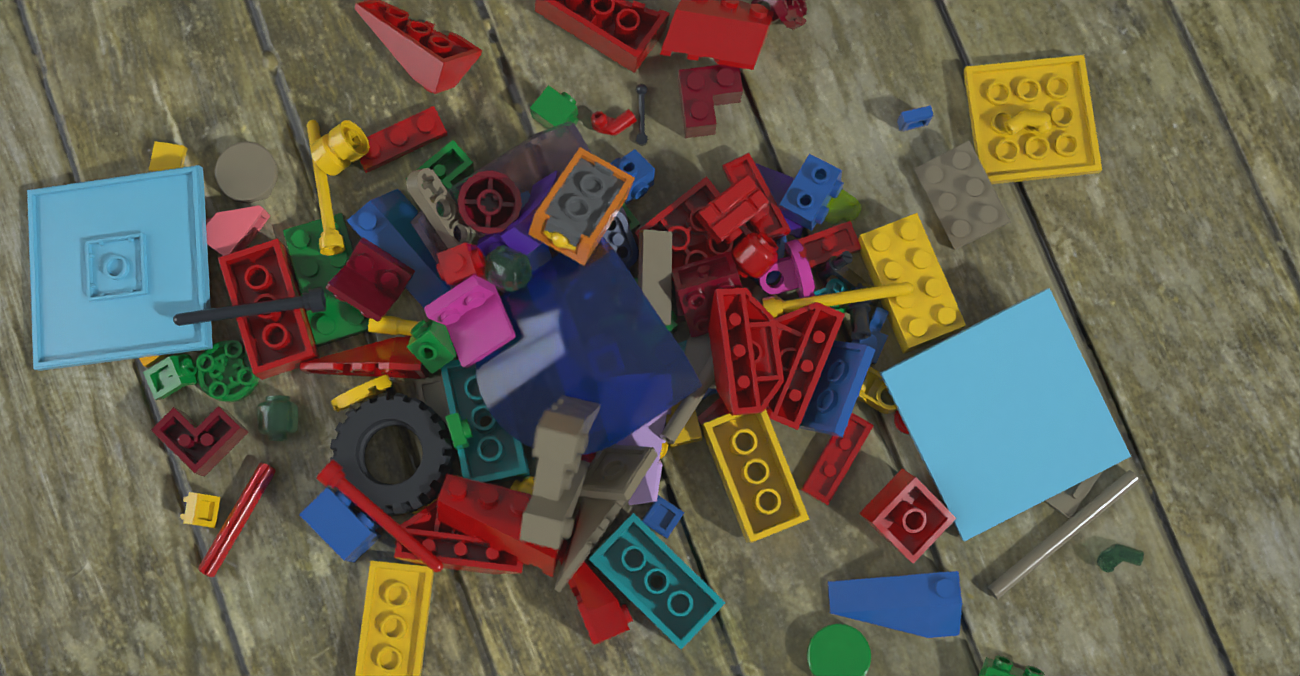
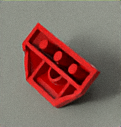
M746 287L714 290L708 329L717 392L731 416L763 413L784 382L776 319L752 296V293Z
M814 302L775 318L784 382L766 407L771 420L795 430L799 429L845 316L844 313Z
M437 501L400 525L440 559L445 569L486 574H522L523 563L517 560V556L503 549L498 551L490 547L489 542L477 536L472 538L438 521ZM397 540L394 558L425 565Z

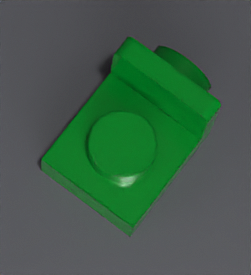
M188 354L168 356L143 372L155 400L164 399L184 386L196 385L198 383L197 367Z

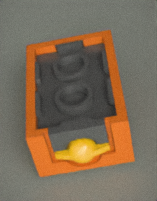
M579 147L536 211L528 234L580 264L585 265L626 201L635 177Z

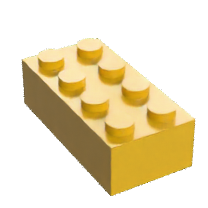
M918 213L859 236L858 241L862 248L859 252L874 287L902 282H910L913 285V291L910 294L880 299L884 310L889 311L887 318L903 354L958 333L966 326Z
M766 409L763 413L731 416L729 413L700 426L746 543H752L810 520Z

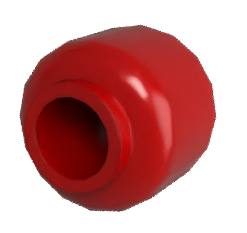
M763 232L759 234L748 233L732 251V257L738 273L744 278L748 276L756 279L763 277L778 261V254L776 252L778 246L772 238Z

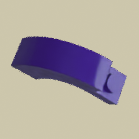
M558 170L532 186L530 198L520 210L515 222L513 221L501 233L485 235L478 240V248H480L495 268L500 267L516 256L520 260L543 243L528 233L536 211L561 176Z

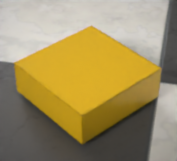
M155 141L149 171L155 172L183 168L187 148L184 145Z

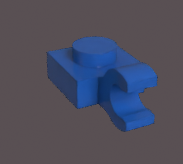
M880 307L875 309L869 323L871 336L864 340L852 339L851 343L864 344L875 349L871 364L874 365L877 363L888 335L881 333L880 330L889 311Z

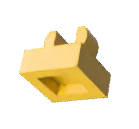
M189 492L188 496L183 499V502H187L185 514H181L180 518L184 520V524L215 528L221 497Z

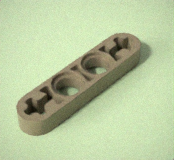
M429 168L411 172L407 177V189L447 248L450 249L465 242L477 246L480 239L479 236L465 224L459 214L458 205L436 173ZM438 201L444 206L445 212L443 217L436 210ZM455 226L461 231L460 242L454 237L453 231ZM484 255L486 261L485 269H487L490 261Z

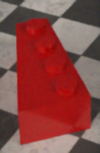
M535 0V12L634 74L667 29L670 12L661 9L658 12L646 8L645 4L635 0L633 3L626 0Z
M450 474L446 475L437 499L438 521L472 538L477 536L489 542L490 547L498 551L503 549L517 556L518 561L528 566L531 563L541 568L544 574L552 578L565 541L564 537L559 549H554L520 540L524 511L532 494Z

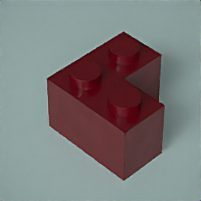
M713 65L678 70V87L685 138L715 135L717 123L714 106L741 103L743 89L740 68Z
M220 406L199 426L185 412L173 407L151 429L195 474L204 477L249 433L228 410Z

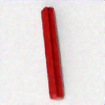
M263 462L259 463L198 567V570L204 575L214 577L275 474V469Z

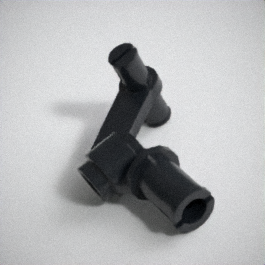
M844 251L839 256H832L826 261V265L817 271L819 272L818 276L820 279L826 280L831 275H834L850 287L851 290L874 287L847 266V264L853 261L851 259L853 256L849 251ZM880 299L849 303L846 307V312L850 314L852 339L864 340L871 336L868 313L871 311V306H876Z

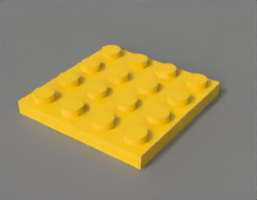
M1084 55L965 67L963 72L974 148L992 184L1097 174L1102 171ZM1024 110L1046 112L1051 117L1052 128L1047 133L1041 134L1035 130V127L1027 126L1014 135H1010L1005 129L1004 122Z

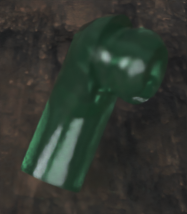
M1116 543L1099 554L1097 564L1102 571L1107 573L1113 572L1114 568L1122 562L1140 566L1144 558V552Z

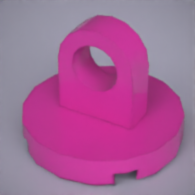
M796 239L785 242L786 257L778 259L775 265L763 277L757 278L759 285L770 294H779L796 289L800 298L815 296V284L809 261H807L806 257L802 258L799 254L804 249L802 244ZM771 271H780V281L775 285H768L766 283L767 275Z

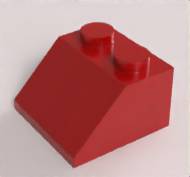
M901 469L859 513L912 564L957 519L916 476L904 469Z

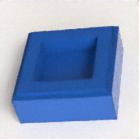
M931 105L901 112L897 120L899 130L906 131L928 126L934 116Z
M658 495L657 501L653 502L642 522L668 539L684 512Z

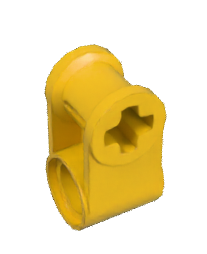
M869 367L857 400L866 403L883 414H892L897 410L895 404L886 405L882 402L881 393L888 391L880 373L874 368Z

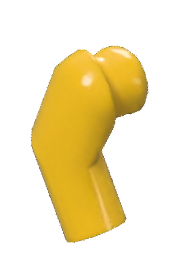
M1024 110L1004 122V126L1010 135H1014L1027 126H1033L1037 132L1043 134L1051 130L1052 123L1050 122L1051 117L1046 112Z

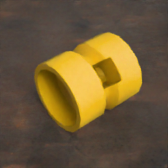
M344 120L330 130L329 134L326 133L311 145V155L323 172L336 176L350 166L351 162L354 163L369 152V141L359 126L350 120Z

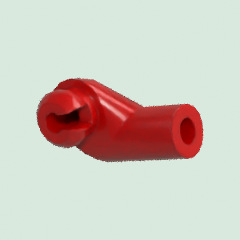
M629 109L616 118L606 116L602 111H597L591 116L592 128L598 133L611 136L620 134L637 122L636 117Z

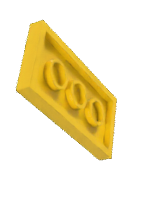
M370 560L355 676H421L434 571L428 566Z

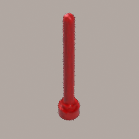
M333 459L322 469L316 477L325 487L329 485L332 489L335 487L339 489L432 571H442L444 567L443 562L345 478L346 474L342 471L343 467Z

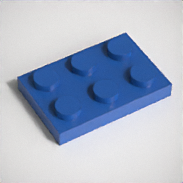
M834 340L799 428L843 437L875 349L864 344Z

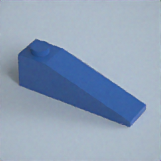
M398 188L370 200L346 220L361 239L364 237L415 270L406 289L423 308L451 290L450 285L446 281L444 282L438 273L437 264L439 260L432 242L428 240V233L418 210Z
M959 571L827 582L830 614L925 638L960 635L962 598Z

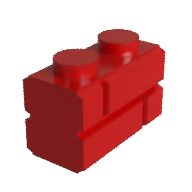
M745 174L702 208L695 217L717 244H720L723 240L730 244L743 233L740 229L743 224L749 220L753 225L767 214L764 208L769 204V200L757 188V185L750 176Z

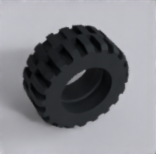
M387 393L377 394V398L372 400L366 398L360 401L361 406L357 409L351 408L345 413L348 417L343 424L341 422L338 423L335 429L338 432L336 440L332 439L330 449L333 450V457L330 458V461L334 459L343 467L342 471L346 474L345 478L390 516H400L403 513L411 514L417 511L418 508L433 502V498L438 493L440 494L446 475H452V462L455 461V451L452 446L453 440L442 418L423 401L415 397L410 398L406 394L396 393L395 395H388ZM394 425L402 426L414 432L422 446V461L417 471L408 480L398 484L382 483L376 480L367 470L365 465L366 447L370 439L381 429Z

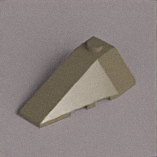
M595 498L582 499L555 585L556 591L561 592L629 501Z

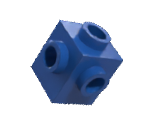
M636 149L622 158H616L610 163L635 177L629 195L624 202L626 205L634 199L642 198L649 188L654 185L655 168Z

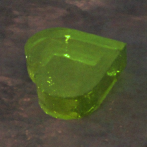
M842 189L836 199L831 197L826 207L829 208V211L824 221L829 224H836L841 220L846 222L854 221L861 212V204L855 197Z

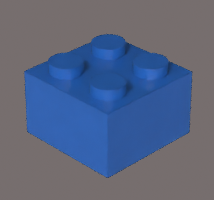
M327 487L299 515L344 561L355 563L381 537L376 531L379 524L364 512H358L354 508L357 505L339 489L335 491Z

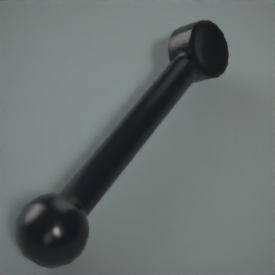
M639 84L636 87V92L639 94V134L636 136V143L640 146H644L648 142V137L645 134V94L648 89L645 84Z

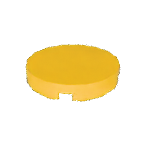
M383 375L337 396L330 402L334 411L341 412L349 409L350 404L354 405L366 398L371 399L377 396V394H381L386 389L392 387V383L388 375Z

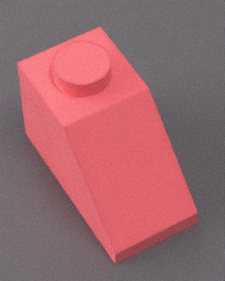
M260 205L217 212L212 218L206 220L207 246L221 256L246 249L270 218V215Z

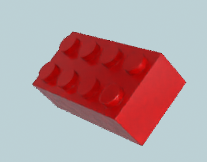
M278 238L218 258L232 306L301 296L286 247ZM305 308L236 318L253 375L261 380L300 368V363L320 358Z

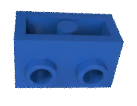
M809 154L779 204V209L783 216L811 231L816 223L821 225L828 214L829 208L826 206L831 197L836 199L843 188L844 182L841 181L842 170Z

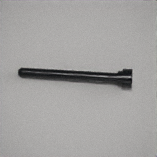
M323 287L309 288L308 292H303V296L178 313L173 317V322L177 326L301 308H305L306 311L311 310L312 313L325 312L326 297Z

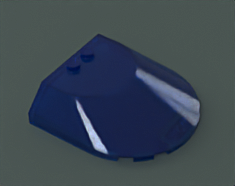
M604 237L601 238L585 265L560 253L519 280L500 296L514 330L515 338L475 363L479 390L492 416L507 433L532 448L535 445L537 426L548 408L551 409L554 403H558L561 396L565 395L601 404L588 432V442L584 455L614 446L703 386L686 355L616 251Z

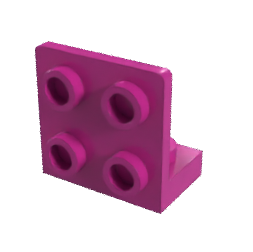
M472 275L424 307L429 319L447 327L462 367L469 368L515 338L514 330L495 284L476 275Z

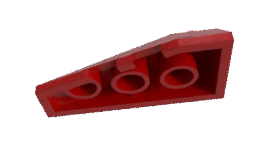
M367 0L355 4V10L412 79L421 84L428 92L437 94L454 88L481 56L482 50L454 32H450L448 36L434 30L435 24L427 20L424 23L409 19L408 12L382 0Z
M408 335L389 338L300 363V370L305 374L362 377L388 375L389 378L423 379L429 377V370L407 348L411 338Z
M566 540L559 557L561 565L568 545ZM583 561L568 581L574 597L577 599L578 609L591 641L595 645L630 630L628 623L633 622L627 604L620 606L617 598Z

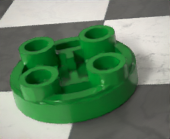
M224 340L214 343L213 349H206L196 360V374L200 387L208 396L221 402H236L246 398L254 391L260 379L253 375L245 345L237 340Z
M831 624L821 628L810 638L807 648V663L814 676H865L871 664V650L864 635L856 628L846 624Z

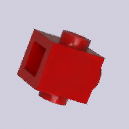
M465 242L437 253L439 260L437 264L438 273L441 279L449 285L457 286L472 275L480 278L488 276L485 269V257L478 246Z

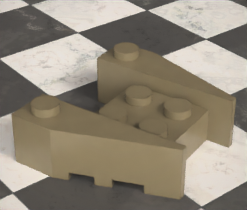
M563 395L559 398L558 403H554L551 409L548 408L537 426L533 456L539 458L533 495L523 515L520 540L559 549L563 538L570 537L574 519L571 517L590 467V462L582 461L580 454L585 452L588 432L601 404Z

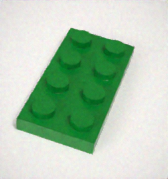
M342 212L334 215L335 228L343 236L345 251L337 255L327 256L320 253L319 238H321V233L323 232L322 219L283 230L301 295L303 296V292H308L309 288L323 287L326 311L312 313L311 310L306 311L315 344L318 347L369 331V318L362 315L357 308L348 302L337 299L332 292L326 289L328 282L346 265L354 251Z

